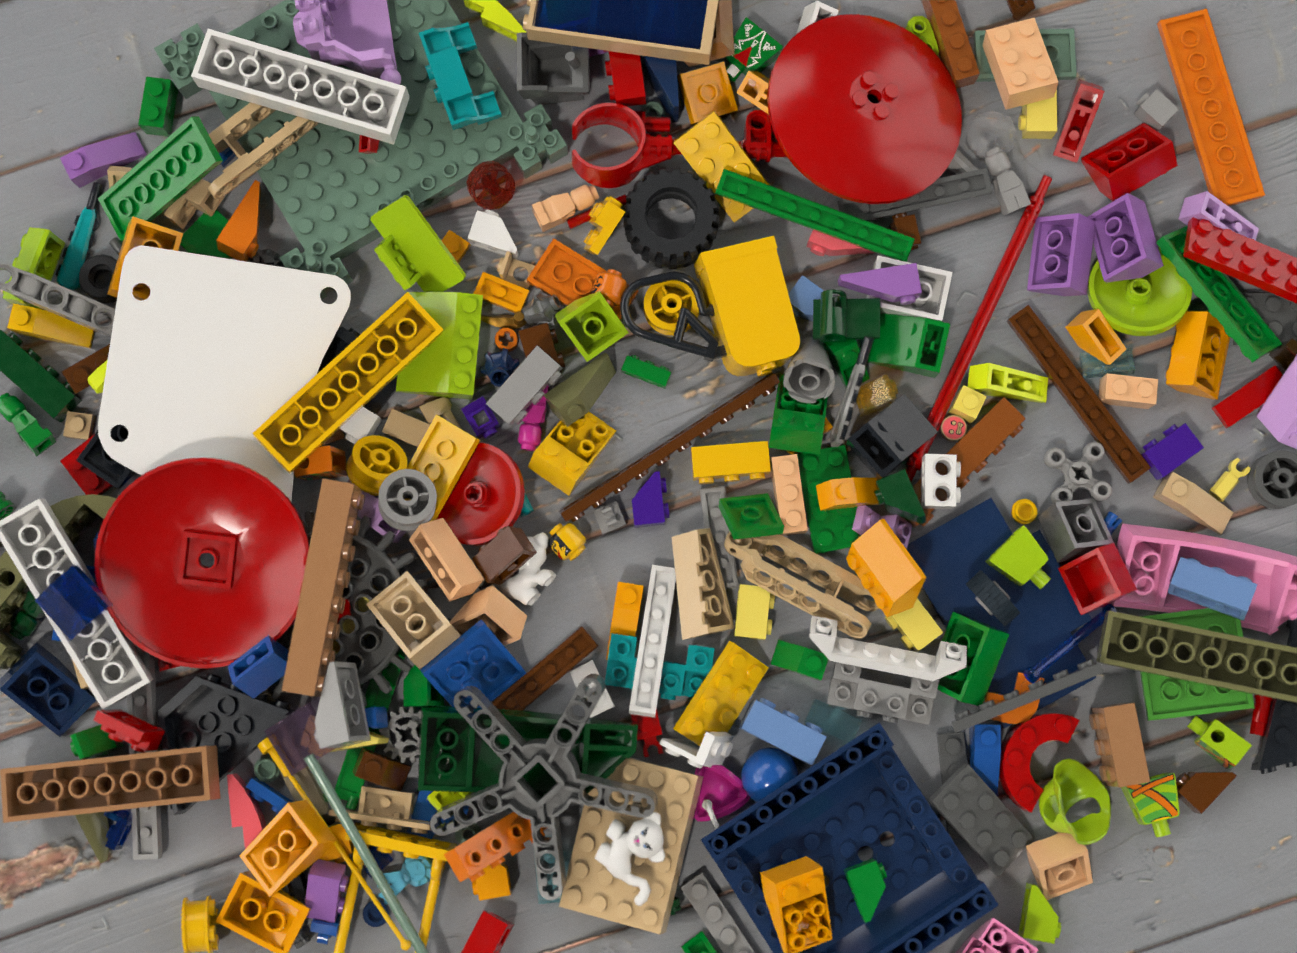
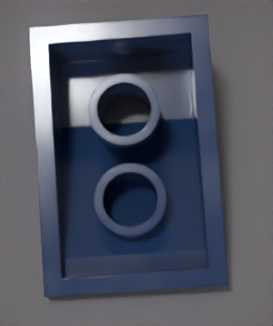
M675 33L651 34L650 43L675 46ZM640 55L641 67H645V75L672 122H678L679 100L676 60Z
M38 642L0 678V691L59 737L97 700L88 689H81L78 679Z

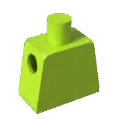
M1024 525L1019 527L985 561L989 566L1018 586L1024 585L1030 579L1041 589L1051 580L1041 569L1049 558Z

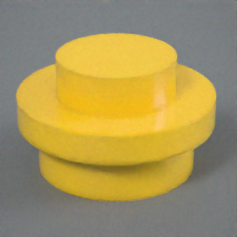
M1020 499L1013 504L1011 515L1017 523L1029 524L1037 516V507L1029 499Z

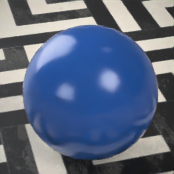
M768 747L755 751L746 759L741 772V780L747 795L755 802H758L799 774L796 763L790 755L783 750Z

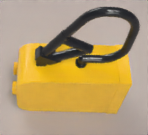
M774 236L700 253L694 264L695 273L700 285L691 276L674 271L638 279L632 282L622 294L620 301L622 319L626 327L634 335L667 345L668 347L703 356L704 360L712 362L715 359L722 358L726 370L735 376H747L757 373V376L761 377L771 374L773 369L785 365L796 353L800 345V336ZM671 280L681 281L692 289L700 315L710 316L715 335L690 310L685 308L680 309L673 337L644 330L638 327L631 318L629 311L630 299L634 292L642 287ZM687 323L708 342L707 347L683 340Z

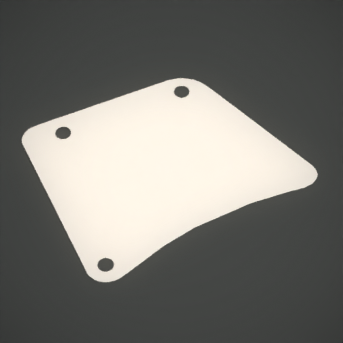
M143 245L131 249L124 258L98 419V436L105 452L115 461L140 475L160 465L186 458L208 457L233 461L247 466L268 478L292 501L294 471L289 474L253 437L252 433L317 375L322 359L349 308L351 293L348 285L343 279L330 274ZM144 283L149 286L150 296L146 300H137L132 293L135 285ZM326 287H331L337 292V300L332 304H326L320 298L321 291ZM116 425H123L128 429V438L123 442H116L111 438V429Z

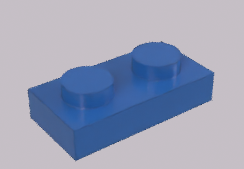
M257 777L251 778L246 785L251 790L250 795L260 802L266 800L273 805L271 809L277 814L287 803L293 802L267 783L258 780Z

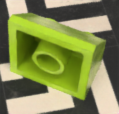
M600 291L573 301L555 314L558 323L587 362L629 333Z

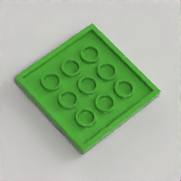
M1210 608L1141 616L1243 637L1240 619ZM1140 672L1147 721L1255 708L1252 694Z

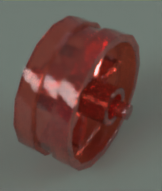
M486 161L474 167L467 179V191L481 208L487 210L500 209L512 199L515 192V180L506 167L499 162ZM499 171L505 173V175L497 178ZM506 182L504 188L499 186L500 184ZM483 189V191L476 197L475 190ZM488 194H490V199L484 200V198Z

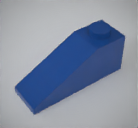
M977 724L969 727L970 767L997 796L1001 759V725Z

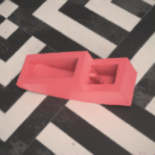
M238 773L228 774L227 783L232 828L243 826L246 849L267 824L257 800L250 795L251 790L246 787L247 784Z

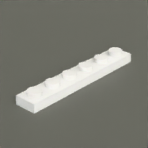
M652 565L629 714L654 718L656 715L676 583L675 568Z

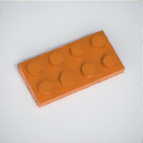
M553 238L526 281L537 289L541 288L547 295H556L561 304L568 306L573 301L590 295L598 273L607 271ZM638 290L635 291L632 295L629 302V307L638 295ZM620 305L614 306L613 311L621 321Z

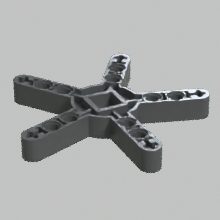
M598 674L587 675L578 685L549 739L537 738L526 741L477 687L466 686L454 697L456 710L501 758L504 764L501 768L499 783L440 808L430 820L431 830L439 836H445L510 808L516 814L529 819L531 822L538 889L541 896L547 900L557 899L566 886L559 815L568 808L571 802L640 818L649 817L654 812L658 803L656 793L649 788L580 773L579 765L574 755L570 752L605 691L604 679ZM593 682L596 684L595 690L587 699L584 696L589 689L588 685ZM470 695L472 700L466 704L464 700ZM480 705L482 708L474 714L473 710ZM581 705L585 709V715L581 717L575 715L573 706ZM481 714H488L492 719V724H483L480 718ZM568 728L572 733V738L564 739L560 735V729ZM499 734H506L510 739V744H501L498 739ZM537 762H540L557 781L542 797L523 777ZM586 786L596 787L598 796H590L586 792ZM612 792H621L625 797V801L616 802L612 798ZM487 795L495 796L498 800V805H490L486 799ZM632 795H634V798H633V800H632L633 803H632V805H629L628 803H629V801H630ZM642 798L647 799V808L642 807ZM464 805L472 807L474 811L473 816H468L464 813ZM454 814L455 818H453L448 824L446 822L442 823L440 821L441 818L443 820H446L452 817V815ZM548 827L552 831V837L543 836L540 828ZM543 854H552L556 862H546ZM553 872L554 874L552 875V883L553 885H558L556 889H553V886L551 884H548V882L551 879V873Z

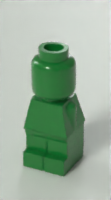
M9 393L0 396L1 415L8 422L14 424L22 442L27 445L36 457L56 443L53 434L47 428L44 430L41 428L37 419L27 412L26 406L18 397L11 396Z

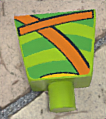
M1195 715L1187 725L1189 729L1198 735L1194 741L1195 744L1226 769L1236 766L1252 746L1216 719L1207 723L1201 717ZM1211 734L1217 737V743L1212 740Z
M1166 772L1149 777L1150 782L1121 787L1138 824L1148 825L1152 823L1155 837L1171 834L1167 819L1180 815L1175 773Z

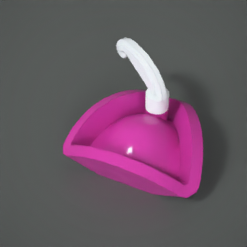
M712 765L711 768L706 766L696 768L695 774L703 776L694 819L700 822L711 820L716 830L720 827L717 822L718 818L738 810L749 801L750 797L745 792L742 781L724 766Z

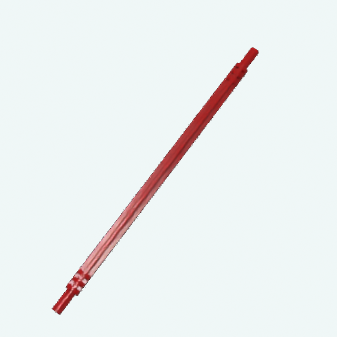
M1043 175L1034 196L1030 197L1031 204L1026 206L930 411L927 420L937 431L943 422L1045 203L1043 199L1052 182V178ZM936 434L907 460L906 473L910 482H912L916 472L920 471L922 456L928 454Z

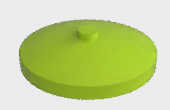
M1159 247L1163 266L1142 278L1105 282L1099 261L1093 266L1087 288L1090 305L1093 310L1099 309L1111 327L1116 331L1133 336L1157 335L1173 328L1186 314L1192 298V287L1185 278H1182L1177 273L1176 267L1161 253Z

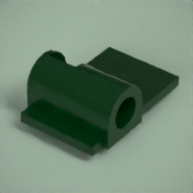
M831 289L821 292L820 299H813V340H820L821 342H847V339H864V336L880 339V298L847 299L844 291Z

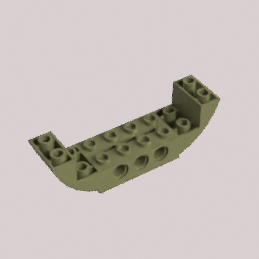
M94 494L81 495L61 500L50 507L70 541L75 545L80 538L79 533L83 528L90 526L96 519V513L105 519L107 512L117 498ZM7 551L0 557V669L6 670L11 668L21 658L20 654L24 649L3 633L1 629L10 625L14 619L12 615L18 608L23 607L27 593L30 591Z

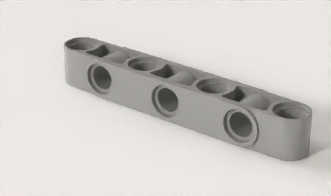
M0 264V270L8 271L12 277L10 282L0 283L1 290L111 338L115 316L114 308L30 272L20 270L8 264ZM50 292L59 293L62 298L61 303L58 305L50 304L47 301V294ZM100 313L108 314L111 318L110 325L105 327L99 325L97 315Z

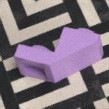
M866 505L857 507L852 530L863 535L879 520L885 519L904 547H908L912 524L898 515L881 516Z

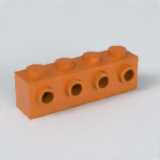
M513 811L445 853L444 856L459 882L467 878L473 882L485 874L483 869L488 865L493 869L506 861L503 856L510 852L512 856L526 848L523 843L529 839L533 843L531 822L529 819L523 818ZM548 827L540 828L541 834L543 836H545V833L543 831Z

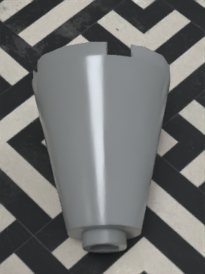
M807 337L800 341L799 348L793 355L784 373V387L789 391V395L800 402L815 403L817 399L823 397L825 399L829 397L835 386V374L823 343L820 340H813V337Z

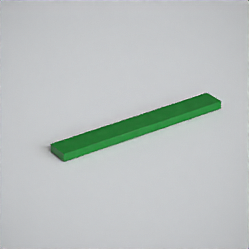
M726 169L722 172L715 192L716 195L891 259L907 262L915 240L912 237Z

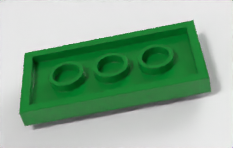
M845 445L821 449L820 455L798 453L804 507L813 552L821 554L850 548L852 543L861 536L852 530L857 507L820 511L816 485L828 480L852 478Z

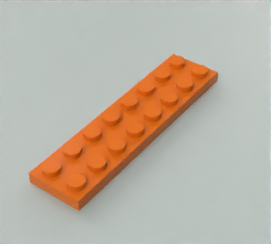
M1203 9L1160 20L1157 23L1158 30L1209 193L1227 206L1262 198L1265 196V192L1208 10Z

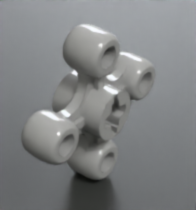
M1098 442L1088 443L1083 449L1082 458L1077 462L1068 460L1065 453L1059 448H1051L1045 453V464L1049 468L1061 470L1064 474L1063 485L1056 488L1051 494L1053 504L1055 502H1063L1059 499V493L1064 495V501H1072V494L1079 487L1087 489L1095 501L1102 502L1111 496V485L1105 481H1098L1092 476V465L1100 461L1105 454L1102 444ZM1091 449H1095L1096 456L1091 454ZM1052 454L1057 456V462L1052 460ZM1076 470H1079L1081 472L1079 474L1081 478H1079L1078 480L1075 478ZM1099 487L1103 489V491H1104V494H1103V495L1099 494V492H1098V488H1099Z

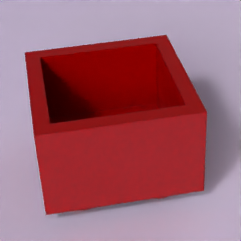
M1114 543L1098 547L1058 568L1080 615L1095 611L1137 590Z

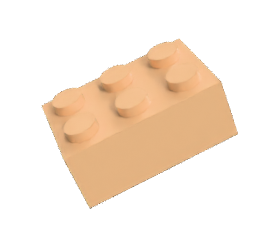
M1035 18L986 30L982 46L1005 110L1053 98L1059 82Z

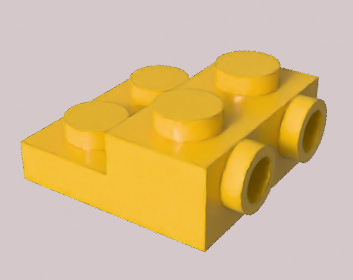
M611 196L606 197L602 202H596L589 213V216L592 217L589 223L597 228L596 230L591 229L583 242L586 243L584 249L593 255L599 254L625 214V211L621 209L622 204Z

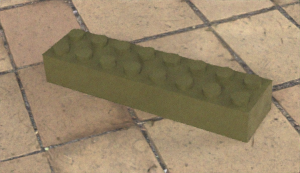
M1114 611L1105 612L1096 662L1297 703V648Z

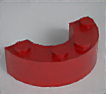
M1056 713L1033 715L1027 721L1016 724L1004 738L1001 744L999 779L1007 796L1025 812L1032 813L1043 792V789L1035 783L1030 772V760L1033 752L1039 745L1047 741L1054 740L1060 743H1068L1080 721L1079 719Z

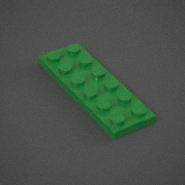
M192 116L98 198L121 242L124 240L128 223L132 217L148 222L153 221L223 162L199 116Z
M1187 226L1162 236L1156 242L1160 247L1161 253L1173 263L1177 273L1182 278H1185L1192 287L1193 293L1201 298L1208 307L1209 313L1218 319L1224 327L1226 334L1234 339L1240 347L1242 354L1249 358L1252 363L1282 345L1280 340L1226 274L1183 256Z

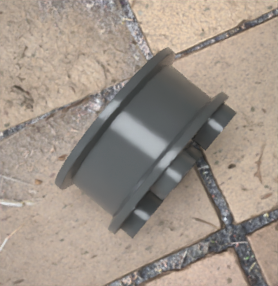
M1278 450L1258 458L1251 465L1247 476L1248 489L1252 497L1259 504L1271 509H1282L1297 504V454L1291 451Z

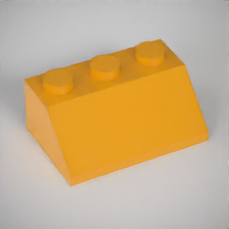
M1187 311L1182 320L1176 325L1175 341L1171 347L1170 365L1166 372V385L1179 392L1218 400L1230 337L1226 334L1224 327L1218 319L1209 312Z
M881 519L852 543L846 560L849 567L860 578L863 587L874 598L877 607L884 612L886 617H890L913 608L925 582L926 575L885 519Z

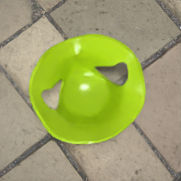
M1064 759L1058 762L1054 767L1053 779L1044 786L1039 798L1040 814L1044 822L1054 831L1072 834L1075 841L1082 845L1095 843L1107 834L1110 827L1111 803L1108 790L1099 778L1079 761ZM1094 798L1100 806L1099 813L1088 814L1073 823L1067 821L1065 816L1068 810L1080 800Z

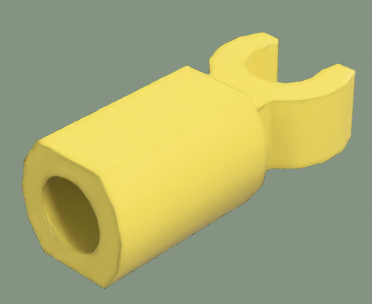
M1239 458L1229 463L1228 472L1225 471L1209 490V494L1220 502H1223L1239 483L1238 479L1250 472L1251 468L1249 466L1245 467L1242 472L1236 469V465L1240 461Z

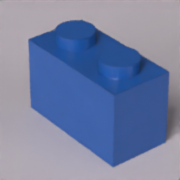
M269 635L228 666L232 684L254 699L285 675L289 650Z

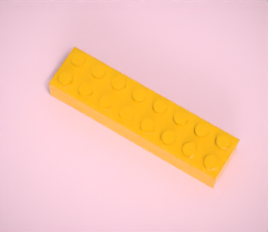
M407 292L252 433L253 437L291 474L441 336L444 329Z

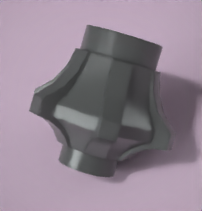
M539 288L535 291L532 300L527 306L522 308L524 319L530 326L541 323H548V325L554 326L556 325L555 314L561 308V303L556 295H547Z

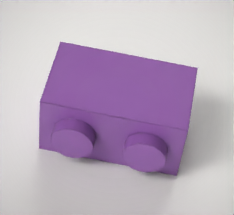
M321 859L313 863L308 874L305 905L311 909L307 918L335 923L338 913L342 914L345 897L342 896L343 892H346L349 882V876H345V864Z

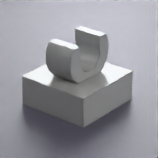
M617 501L593 510L603 535L626 526Z

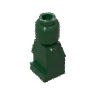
M31 590L27 593L23 609L17 613L11 622L12 628L9 632L19 640H23L25 636H30L40 623L38 618L45 616Z

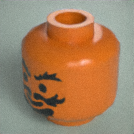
M608 269L607 272L598 273L591 294L600 291L613 309L614 306L620 305L622 294L628 287V284L622 278V274L619 271Z

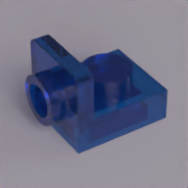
M115 810L104 813V816L116 821V824H112L106 834L108 839L106 847L112 850L123 848L132 830V818L129 817L130 812Z

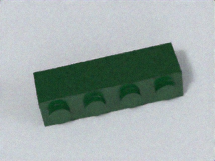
M0 330V371L53 419L62 423L67 417V411L72 412L82 400L74 393L67 381L64 384L58 379L60 374L49 364L45 367L39 362L42 359L41 356L31 348L27 351L21 346L24 342L12 331L10 334H7Z

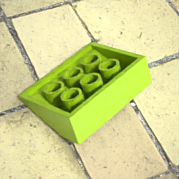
M408 292L444 330L441 336L397 375L396 392L472 400L483 295L461 292Z

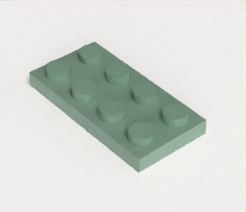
M1039 29L1057 79L1075 80L1077 72L1074 29ZM986 30L975 31L973 34L974 57L980 72L976 82L995 81L982 46Z

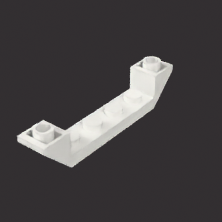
M817 616L811 617L809 637L824 655L833 662L929 681H935L966 667L967 646L941 641L936 656L837 637V620Z

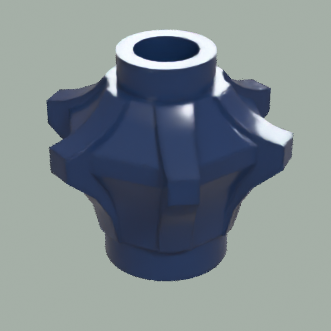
M505 348L501 352L493 354L487 351L484 354L486 358L485 365L480 367L481 373L486 374L491 383L498 387H501L512 375L515 368L520 365L519 359H513L507 354L508 349Z

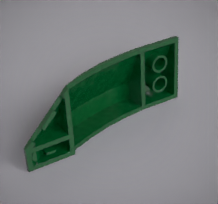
M421 706L418 791L478 792L499 783L500 772L504 762L455 707ZM476 708L473 710V713L475 714L481 708ZM498 709L526 741L537 738L549 739L562 714ZM481 714L482 723L491 725V717L488 714ZM589 718L570 751L579 765L580 773L607 779L616 770L615 768L636 752L638 725ZM568 728L560 729V735L564 739L572 738V733ZM499 734L498 739L500 743L509 745V737L506 734ZM537 762L523 775L541 797L557 783L540 762ZM586 786V792L589 793L595 787Z

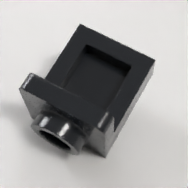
M302 872L287 884L291 896L296 897L298 901L306 899L307 880L304 872Z

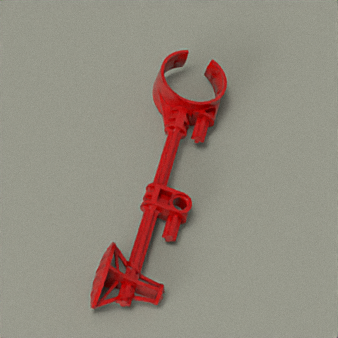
M600 103L584 110L572 124V139L575 141L584 130L592 126L612 125L627 132L638 146V150L629 160L612 167L592 165L582 159L576 149L572 150V166L576 173L583 180L597 187H622L633 181L642 169L665 160H671L674 155H682L673 143L676 139L671 134H668V137H662L661 134H657V137H651L650 134H646V132H670V117H645V111H634L618 103ZM763 110L751 111L746 118L744 139L738 141L750 159H754L755 162H759L760 159L770 162L774 157H787L779 143L771 140V135L775 134L769 115ZM754 125H757V126H760V127H762V128H759V129H758V128H755V127H753V126H754Z

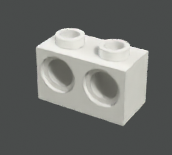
M925 454L922 456V508L953 509L956 507V503H960L961 490L960 487H956V477H960L961 463L957 462V455ZM936 463L946 465L948 470L946 475H940L936 472ZM937 488H942L946 491V501H940L936 498L935 491Z

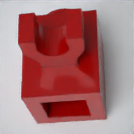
M657 709L655 718L631 715L633 724L638 725L637 741L644 739L645 742L643 746L644 758L649 757L648 747L651 745H655L658 748V754H662L663 748L656 739V736L663 735Z

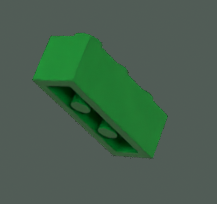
M635 355L626 356L621 373L666 389L671 376V372L667 367L654 366L653 362L648 360L645 362L641 361Z

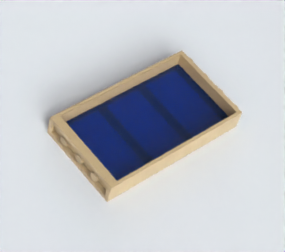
M527 0V6H530L529 14L524 15L523 30L527 31L528 40L709 65L719 0Z

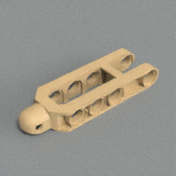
M250 102L209 134L219 154L229 147L238 159L223 170L224 173L216 178L209 187L206 186L208 191L215 199L224 197L317 126L318 122L297 116L291 122H285L284 127L270 138H264V142L248 154L237 140L276 111L275 109Z
M730 532L727 534L724 540V547L730 555L742 561L740 566L748 581L812 616L837 620V629L851 637L860 639L867 635L871 626L868 618L855 611L854 607L836 598L839 596L865 611L873 612L879 609L875 601L864 597V595L871 597L872 595L863 587L858 576L781 534L735 540ZM773 545L780 546L784 551L776 550ZM765 556L826 589L825 593L809 586L808 582L804 580L802 582L784 572V569H778L762 560V557ZM796 558L805 560L807 564L800 563ZM818 570L827 572L829 576L822 575ZM759 571L767 573L770 577L763 576ZM782 584L791 586L793 590L785 588ZM806 596L813 598L816 602L806 599ZM851 622L859 623L862 627H857Z

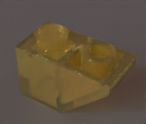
M888 374L860 386L856 404L861 417L884 409L895 401L896 394H898L897 386L893 379L889 380Z

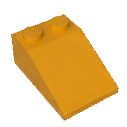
M307 800L289 802L241 853L240 858L268 896L271 897L321 858L337 839Z
M250 871L239 874L215 922L274 953H289L311 909L282 889L269 897Z

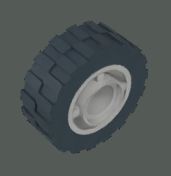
M982 570L966 583L968 588L977 596L975 599L991 616L994 615L1004 626L1021 613L1009 600L1008 594L995 581L992 582Z

